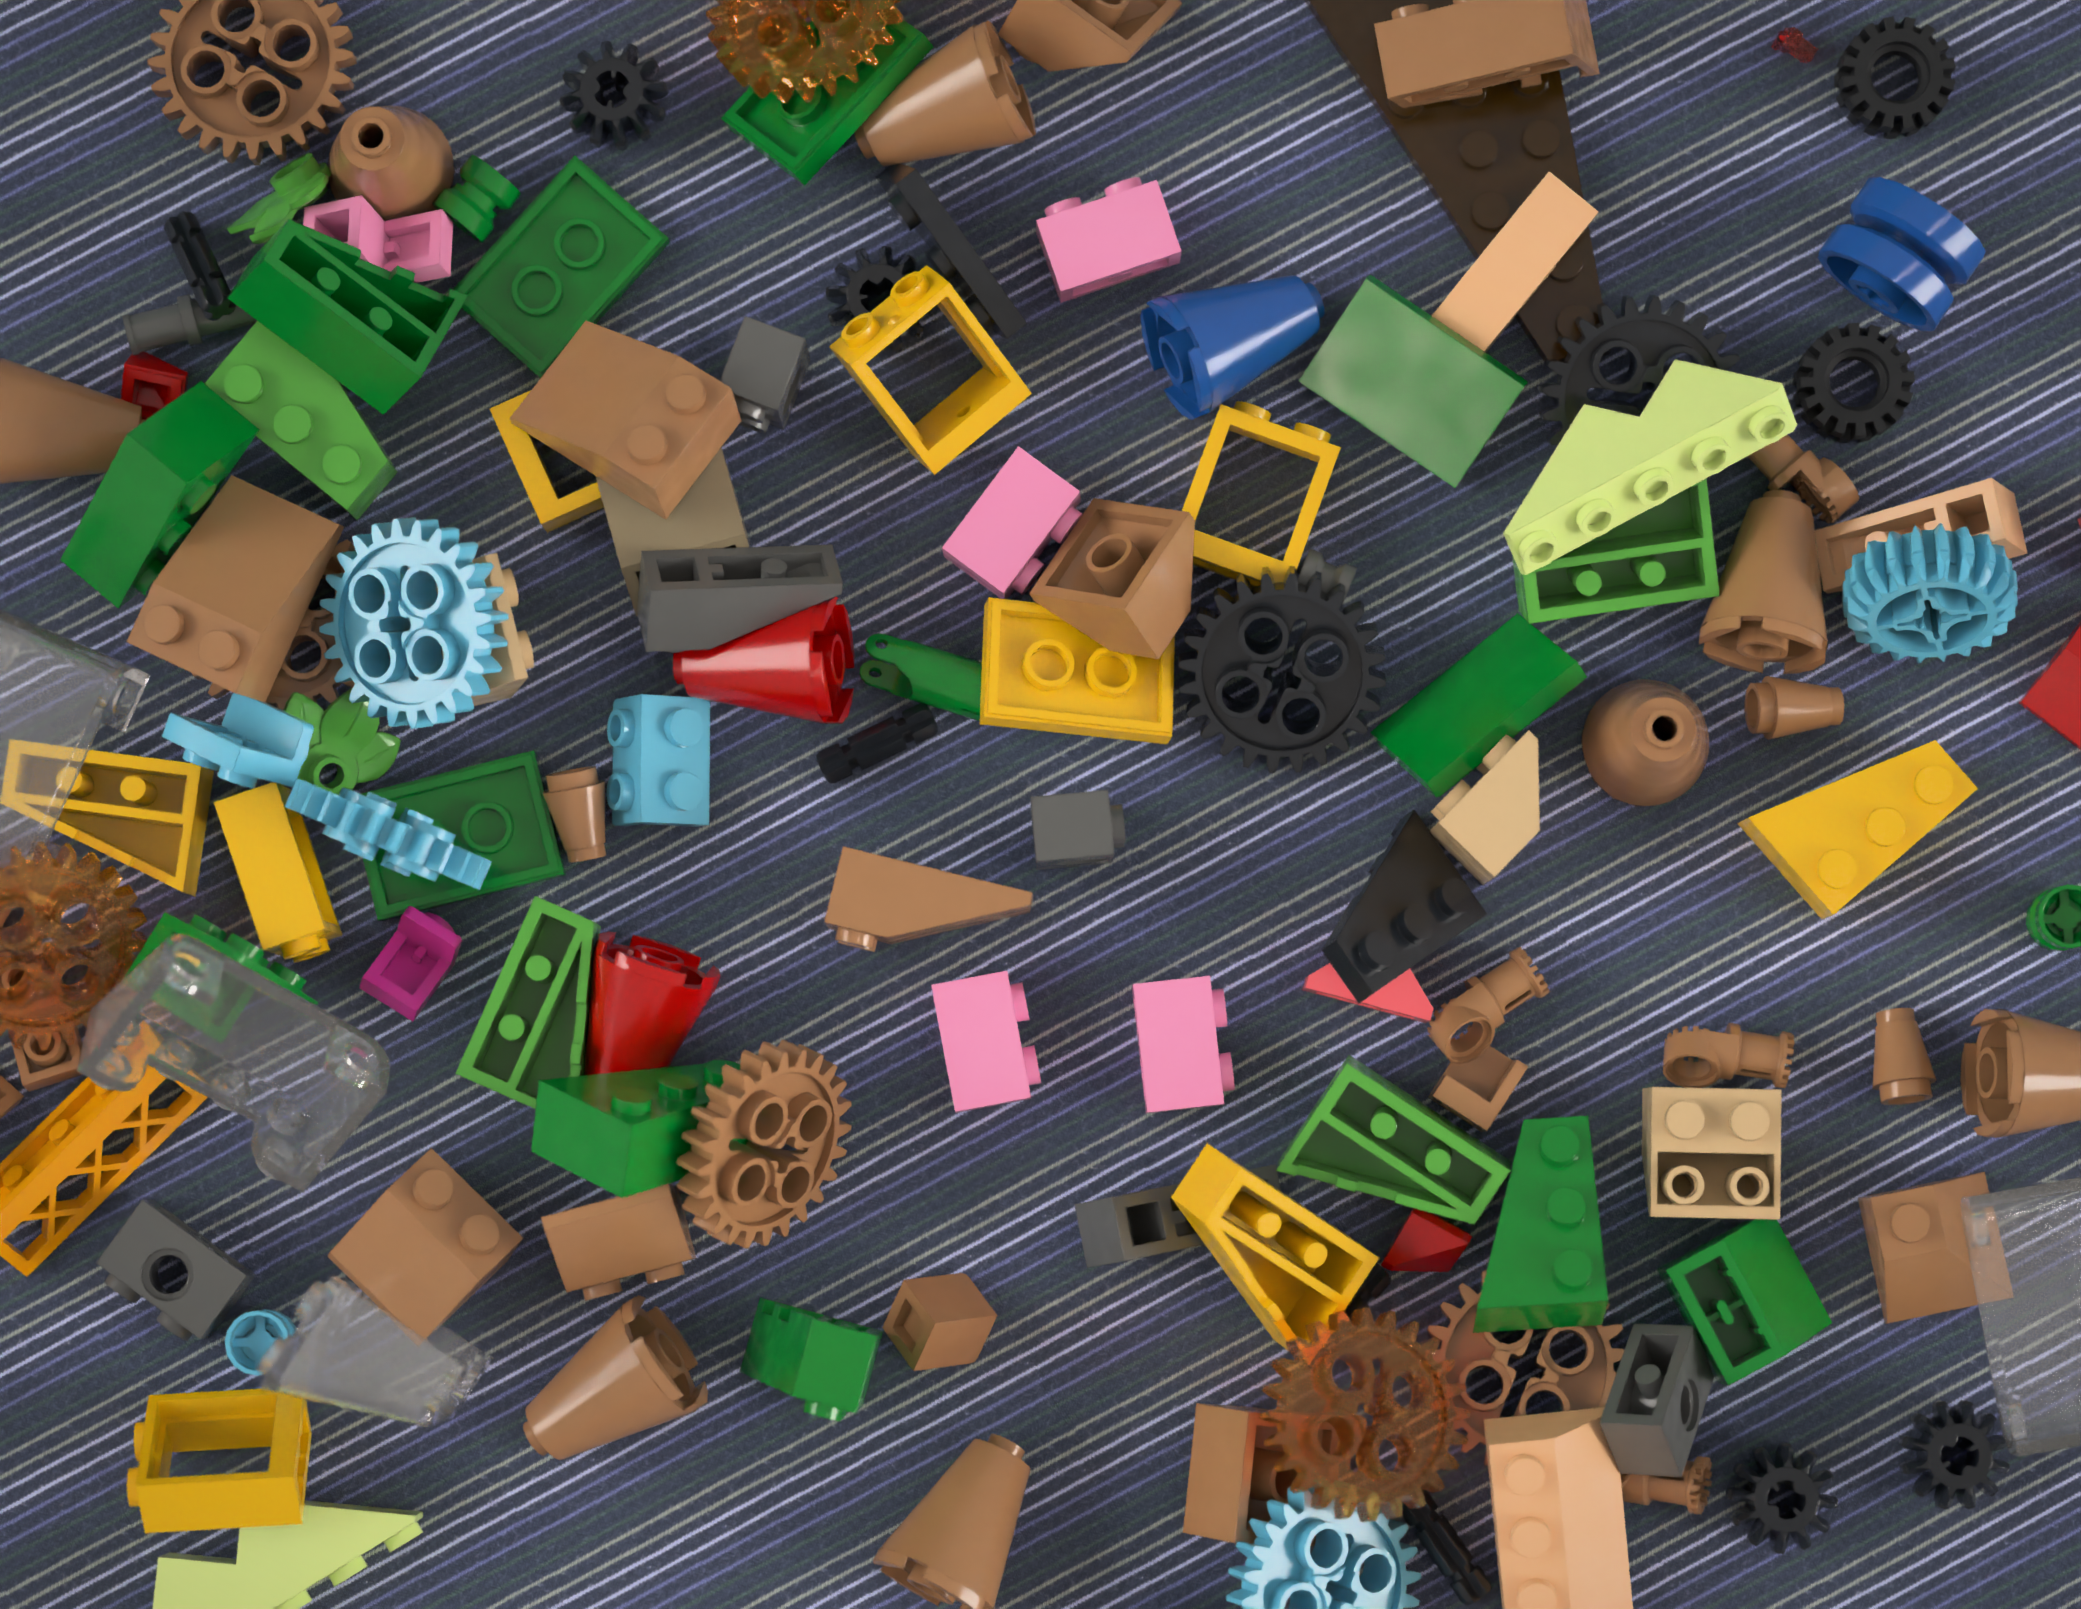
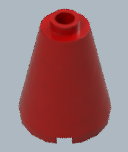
M835 596L712 649L685 650L674 653L673 673L675 681L679 685L684 684L685 690L690 697L823 724H842L848 717L854 688L842 689L845 669L855 668L853 636L847 609L844 604H836L838 597Z
M607 931L598 934L593 953L584 1075L669 1067L715 991L720 978V970L713 965L705 974L698 970L701 957L664 942L632 935L630 945L625 946L613 944L616 932Z

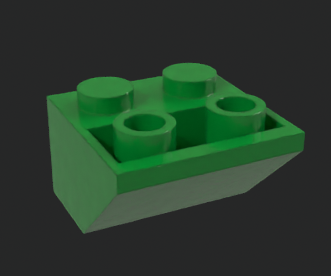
M1749 1219L1657 1268L1686 1325L1695 1326L1713 1375L1720 1384L1729 1386L1785 1356L1832 1323L1777 1219Z

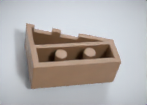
M1453 0L1452 5L1429 10L1428 4H1413L1393 10L1391 12L1392 20L1374 24L1387 98L1402 108L1482 95V88L1519 79L1521 88L1540 85L1542 83L1540 74L1578 66L1580 78L1600 74L1586 0Z

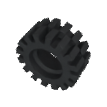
M1894 16L1883 18L1878 25H1874L1872 22L1853 38L1841 55L1837 64L1839 70L1834 76V88L1839 87L1840 94L1836 99L1840 108L1847 106L1850 113L1846 118L1853 125L1858 121L1866 125L1864 133L1874 136L1877 131L1884 132V139H1896L1901 133H1905L1906 137L1916 134L1923 126L1927 127L1949 101L1948 96L1954 90L1956 80L1951 79V74L1956 69L1954 57L1947 59L1945 52L1948 50L1949 45L1944 38L1937 42L1931 36L1935 29L1927 23L1923 29L1914 26L1916 19L1905 17L1902 22H1895ZM1896 55L1911 62L1918 75L1916 92L1911 97L1900 101L1889 100L1881 96L1875 90L1871 80L1872 67L1877 60L1885 56Z
M1848 323L1844 328L1838 329V326L1828 330L1823 336L1816 339L1798 362L1800 365L1793 378V385H1797V392L1793 396L1796 406H1802L1805 413L1801 417L1806 424L1809 425L1813 422L1819 427L1816 433L1824 438L1833 435L1837 437L1836 442L1846 444L1851 440H1858V443L1869 441L1872 437L1881 435L1904 414L1905 407L1910 404L1913 395L1910 392V386L1915 382L1914 371H1908L1907 364L1911 361L1908 352L1905 350L1900 353L1895 346L1899 340L1892 334L1887 338L1879 334L1881 328L1872 324L1867 329L1859 328L1860 323ZM1846 360H1857L1865 363L1872 369L1877 380V391L1870 403L1860 407H1851L1842 404L1835 398L1830 388V375L1838 363Z

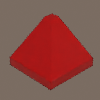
M145 351L134 356L132 353L124 363L121 400L141 406V420H147L187 391L189 373Z
M1413 1208L1396 1233L1381 1266L1390 1271L1449 1272L1470 1243L1472 1236L1433 1213Z

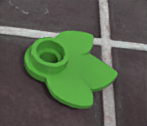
M311 153L304 154L291 161L270 179V183L276 191L259 200L244 215L230 225L227 230L230 234H239L249 228H255L254 234L249 236L253 244H262L269 241L288 219H293L297 210L311 205L327 192L328 188L326 185L331 174L330 168L325 162L318 163Z
M351 688L324 710L307 696L293 692L286 702L283 711L312 724L314 728L309 742L308 756L301 766L298 779L339 795L342 787L353 790L356 783L376 780L391 768L396 759L401 740L390 733L377 731L379 717L370 718L367 716L369 701L351 703L349 701ZM335 763L337 767L335 779L328 784H321L319 779L321 769L327 764Z

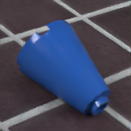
M1296 275L1159 296L1146 303L1149 307L1141 311L1140 320L1142 337L1153 370L1156 371L1165 367L1174 384L1163 389L1181 415L1193 420L1212 412L1315 336L1320 329L1319 319L1324 317L1325 310L1322 298L1316 287L1310 282L1305 284Z

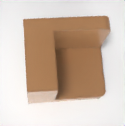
M1489 1046L1482 1055L1468 1063L1456 1064L1450 1062L1428 1098L1480 1132H1486L1528 1066L1518 1059L1511 1060Z
M956 1273L903 1280L882 1328L911 1369L919 1371L975 1362L997 1318V1314L968 1275Z

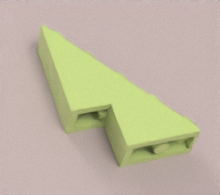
M1675 359L1639 417L1584 404L1503 533L1520 573L1527 575L1548 565L1555 559L1598 536L1604 535L1620 524L1665 502L1672 496L1711 475L1721 472L1726 467L1793 432L1797 423L1783 384Z
M305 1500L302 1524L240 1528L236 1559L170 1552L159 1556L153 1609H299L312 1601L306 1589L328 1576L335 1587L368 1567L362 1555L384 1542L388 1551L392 1552L422 1534L423 1531L417 1521L423 1518V1512Z

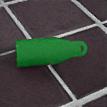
M878 633L868 637L865 643L866 652L877 660L867 661L860 667L859 675L864 683L902 698L980 721L982 662L886 634ZM883 643L887 647L881 649L878 648L876 644ZM874 671L879 673L880 676L872 677L869 673Z

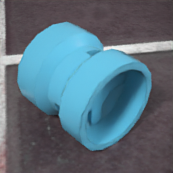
M270 1309L242 1314L233 1321L227 1330L225 1338L226 1353L232 1364L242 1372L252 1375L276 1372L290 1364L297 1353L299 1343L297 1328L291 1319L280 1311Z

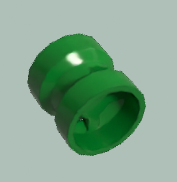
M471 154L460 168V177L464 184L456 183L453 188L443 189L432 204L437 210L443 209L453 221V224L477 242L483 243L494 229L493 219L496 213L493 209H510L521 193L493 167Z
M2066 884L2043 891L2032 900L2027 909L2026 925L2029 935L2039 946L2047 950L2060 952L2081 946V886Z

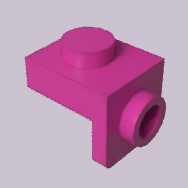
M408 906L400 918L397 931L364 974L359 988L414 1022L453 968L462 938L440 916L429 912L422 913L416 908Z

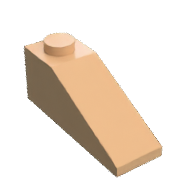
M1989 478L1815 530L1823 591L1826 593L1843 591L1842 584L1845 581V571L1852 567V556L1866 552L1868 542L1874 540L1886 542L1889 531H1894L1901 535L1911 533L1914 525L1921 530H1934L1942 523L1946 531H1955L1960 527L1967 526L1971 537L1978 534H1988L1992 544L2004 546L2006 556L2009 559L2028 554L2015 494L1993 478Z

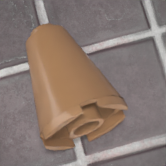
M990 21L979 25H972L917 65L854 132L857 143L866 159L876 156L882 166H889L1024 143L1026 139L1036 135L1034 116L1023 84L1017 86L1009 67L1014 65V62L1002 38L998 36V31Z
M401 106L365 107L351 114L334 140L328 159V167L331 172L329 183L336 200L362 195L384 221L437 210L432 203L443 189L451 187L455 175L452 150L440 128L422 113Z
M0 358V484L106 473L127 433L146 421L141 420L142 407L22 364Z
M1770 490L1765 492L1762 498H1757L1749 503L1718 582L1720 596L1712 597L1699 630V644L1704 643L1703 653L1707 657L1726 666L1763 673L1764 661L1785 662L1783 674H1797L1815 670L1824 664L1828 648L1813 511L1808 505L1801 502V497L1796 493L1785 490Z
M1657 680L1629 681L1605 693L1590 710L1581 735L1584 759L1593 781L1613 799L1633 806L1660 805L1683 795L1696 783L1702 774L1709 753L1708 728L1698 706L1680 689ZM1652 727L1659 731L1663 741L1658 740L1654 736Z
M1984 1009L1974 1017L1971 1026H1980L1981 1029L1976 1043H1964L1960 1081L1966 1115H1978L1982 1126L1973 1128L1978 1135L2000 1138L2081 1121V1031L2004 1009Z
M640 1295L623 1303L526 1406L528 1421L523 1424V1430L529 1443L540 1455L545 1456L549 1453L554 1458L563 1460L688 1415L708 1402L706 1382L704 1381L695 1387L689 1370L698 1365L692 1350L679 1330L661 1309L655 1306L648 1312H645L641 1308L645 1298Z
M991 1434L988 1441L974 1439L879 1548L873 1563L883 1565L880 1571L886 1576L939 1606L940 1602L952 1605L956 1600L962 1603L959 1609H994L1031 1468L1022 1461L1025 1451L1014 1442L996 1434Z

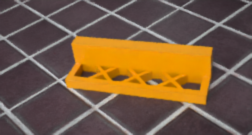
M141 1025L0 1163V1256L26 1277L210 1096L205 1087L171 1059L159 1041ZM168 1076L185 1090L168 1108L148 1110L149 1095ZM134 1128L133 1142L122 1153L102 1156L103 1141L114 1130ZM88 1173L87 1188L76 1199L56 1201L57 1186L67 1176ZM42 1219L41 1234L23 1252L5 1239L21 1222Z

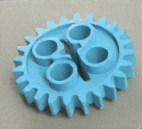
M416 517L393 519V522L373 524L372 534H360L352 537L356 551L338 553L337 558L345 573L327 574L326 576L327 582L337 593L335 598L320 600V606L333 613V622L325 623L319 627V630L323 634L334 636L336 642L335 645L324 653L325 659H341L343 666L337 672L334 680L336 683L348 681L355 683L350 693L349 701L351 703L369 701L367 716L370 718L387 716L389 726L410 725L411 729L455 721V713L470 712L474 709L471 696L486 695L491 691L482 674L501 672V665L490 654L493 648L508 646V641L505 638L494 633L495 624L509 619L508 613L493 610L492 601L504 592L503 587L486 586L484 580L494 566L491 562L477 564L472 562L477 553L478 544L476 542L458 543L459 529L456 527L439 528V523L436 519L416 520ZM436 582L438 586V595L436 591Z
M296 779L285 807L326 824L322 834L345 843L344 850L372 861L380 847L386 850L380 864L386 868L408 877L413 872L436 882L439 873L480 890L492 861L453 845L452 843L456 835L432 825L434 819L405 808L399 821L392 819L397 803L369 791L367 796L342 787L339 795H336L308 782Z
M1311 1480L1308 1490L1291 1486L1287 1490L1288 1504L1272 1499L1268 1500L1267 1508L1271 1520L1264 1522L1251 1518L1249 1524L1257 1536L1253 1544L1240 1541L1236 1544L1237 1549L1247 1557L1245 1566H1234L1228 1570V1574L1242 1580L1241 1589L1226 1595V1601L1241 1605L1243 1609H1284L1285 1602L1289 1596L1290 1603L1288 1609H1403L1419 1606L1420 1601L1414 1596L1406 1594L1407 1585L1421 1579V1573L1408 1570L1405 1566V1562L1418 1552L1417 1547L1399 1542L1409 1528L1408 1525L1392 1520L1394 1507L1391 1504L1376 1501L1375 1492L1336 1480L1332 1484ZM1314 1536H1316L1314 1549L1310 1553L1311 1542ZM1364 1562L1363 1572L1359 1577L1360 1567Z

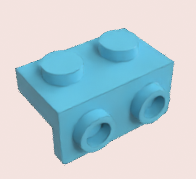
M232 693L222 725L170 713L162 737L185 748L182 759L201 767L219 771L217 776L229 782L248 788H255L259 778L293 787L301 766L308 756L309 742L314 728L312 724L266 702Z
M639 694L615 699L613 711L607 723L608 740L611 746H613V774L608 780L606 795L608 805L612 810L613 825L649 824L694 827L709 825L710 701L694 697Z

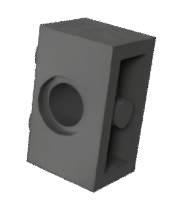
M744 316L720 381L732 388L741 417L739 425L760 433H766L769 425L784 430L811 361L807 343L803 337Z
M1108 790L1030 797L1036 870L1109 864L1113 862L1114 848L1124 847L1126 840L1122 804L1110 805Z
M142 1200L96 1262L110 1273L104 1280L110 1288L133 1303H136L141 1296L161 1310L156 1320L167 1330L185 1341H188L192 1334L199 1339L210 1338L256 1276L255 1273L155 1200ZM171 1255L180 1258L185 1263L188 1271L185 1285L175 1293L166 1290L158 1278L160 1264Z
M1633 1324L1600 1420L1601 1428L1620 1474L1682 1477L1714 1380L1713 1372L1695 1326Z

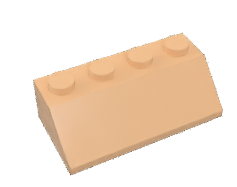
M1605 1407L1483 1419L1502 1609H1633L1621 1475L1600 1425Z

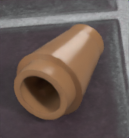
M1766 676L1761 683H1750L1746 690L1745 719L1750 733L1763 734L1767 740L1824 728L1829 725H1840L1843 720L1844 698L1839 687H1827Z
M596 766L569 769L546 775L548 790L542 793L563 847L567 851L568 861L570 863L581 862L606 856L604 845L606 842L605 780L599 781Z
M1895 1008L1876 1013L1877 1026L1875 1027L1872 1089L1879 1090L1881 1104L1903 1105L1931 1099L1933 1097L1931 1084L1936 1082L1937 1079L1918 1023L1915 1021L1914 1009Z

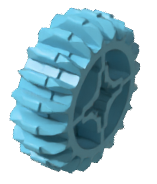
M1942 523L1934 530H1921L1914 525L1911 533L1903 535L1889 531L1886 542L1875 540L1868 542L1866 552L1852 556V567L1845 571V581L1842 584L1844 617L1847 618L1848 628L1852 629L1855 633L1856 642L1869 643L1872 653L1880 654L1890 651L1893 661H1898L1906 656L1915 657L1918 664L1929 657H1938L1945 662L1947 655L1955 653L1970 656L1973 646H1991L1993 636L2007 633L2008 621L2015 618V607L2018 604L2017 574L2013 570L2012 560H2009L2006 556L2004 546L1992 544L1988 534H1978L1971 537L1967 526L1960 527L1955 531H1946Z

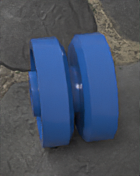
M1882 177L1869 178L1852 202L1849 210L1855 224L1837 225L1820 249L1818 259L1824 269L1841 286L1881 314L1920 331H1934L1954 300L1948 285L1966 284L1984 258L1986 251L1979 238L1963 222L1928 197L1896 181Z

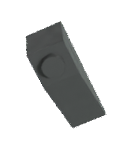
M832 544L641 551L637 614L646 652L665 651L678 653L685 650L712 649L842 594L843 582Z
M1276 1164L1248 1169L1281 1191ZM1179 1184L1074 1204L1087 1268L1205 1245L1171 1198Z

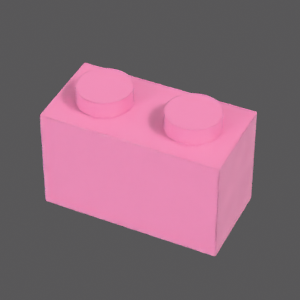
M1139 177L1122 180L1105 188L1106 197L1083 205L1079 197L1069 198L1050 205L1044 210L1046 217L1036 220V233L1060 303L1180 263L1182 251L1157 180L1143 185Z
M1018 446L942 547L944 557L1000 599H1008L1014 590L1023 595L1043 570L1045 564L1039 561L1038 557L1053 539L1061 545L1083 514L1076 509L1081 501L1080 491Z
M1002 971L931 985L955 1112L959 1113L1031 1099L1029 1085L1041 1083L1035 1046L1022 1047L1017 1022L1029 1020L1023 983L1010 984L1008 972Z
M1210 976L1133 984L1132 993L1146 1114L1223 1105V1092L1235 1090L1231 1053H1219L1216 1028L1227 1027V1012L1223 988L1211 989Z

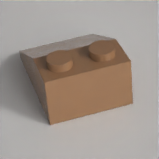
M586 320L516 409L510 420L518 428L666 520L739 425L741 417L732 388L678 355Z
M231 475L153 582L126 642L233 693L265 702L344 526Z
M843 846L824 923L830 930L837 931L835 940L839 944L875 952L877 941L895 944L1030 913L1033 892Z

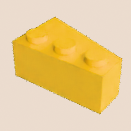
M1934 740L1755 814L1737 824L1821 919H1824L1838 912L1978 788L1938 742Z

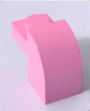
M362 195L304 207V226L360 249V259L390 272L396 266L402 267L415 273L413 282L416 283L451 276L453 221L443 209L384 221Z

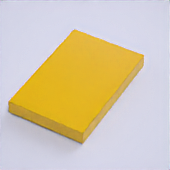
M988 597L984 605L979 724L1168 744L1172 738L1175 635L1159 659L1113 652L1036 602Z

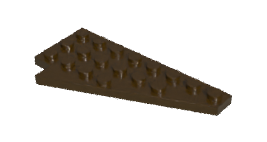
M1304 0L1476 260L1548 172H1551L1583 198L1560 70L1540 74L1542 81L1540 85L1521 88L1519 79L1482 88V95L1402 108L1387 98L1374 24L1392 20L1391 12L1400 7L1413 4H1428L1429 10L1452 5L1453 0ZM1589 226L1515 315L1516 320L1544 362L1546 359L1564 361L1568 353L1560 346L1557 338L1563 336L1577 342L1582 336L1575 322L1578 316L1590 322L1593 326L1600 323L1597 304L1603 303ZM1611 349L1607 350L1603 355H1608Z

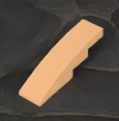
M1548 172L1433 313L1432 317L1486 353L1512 322L1515 315L1553 271L1560 259L1594 220L1598 211L1551 172Z

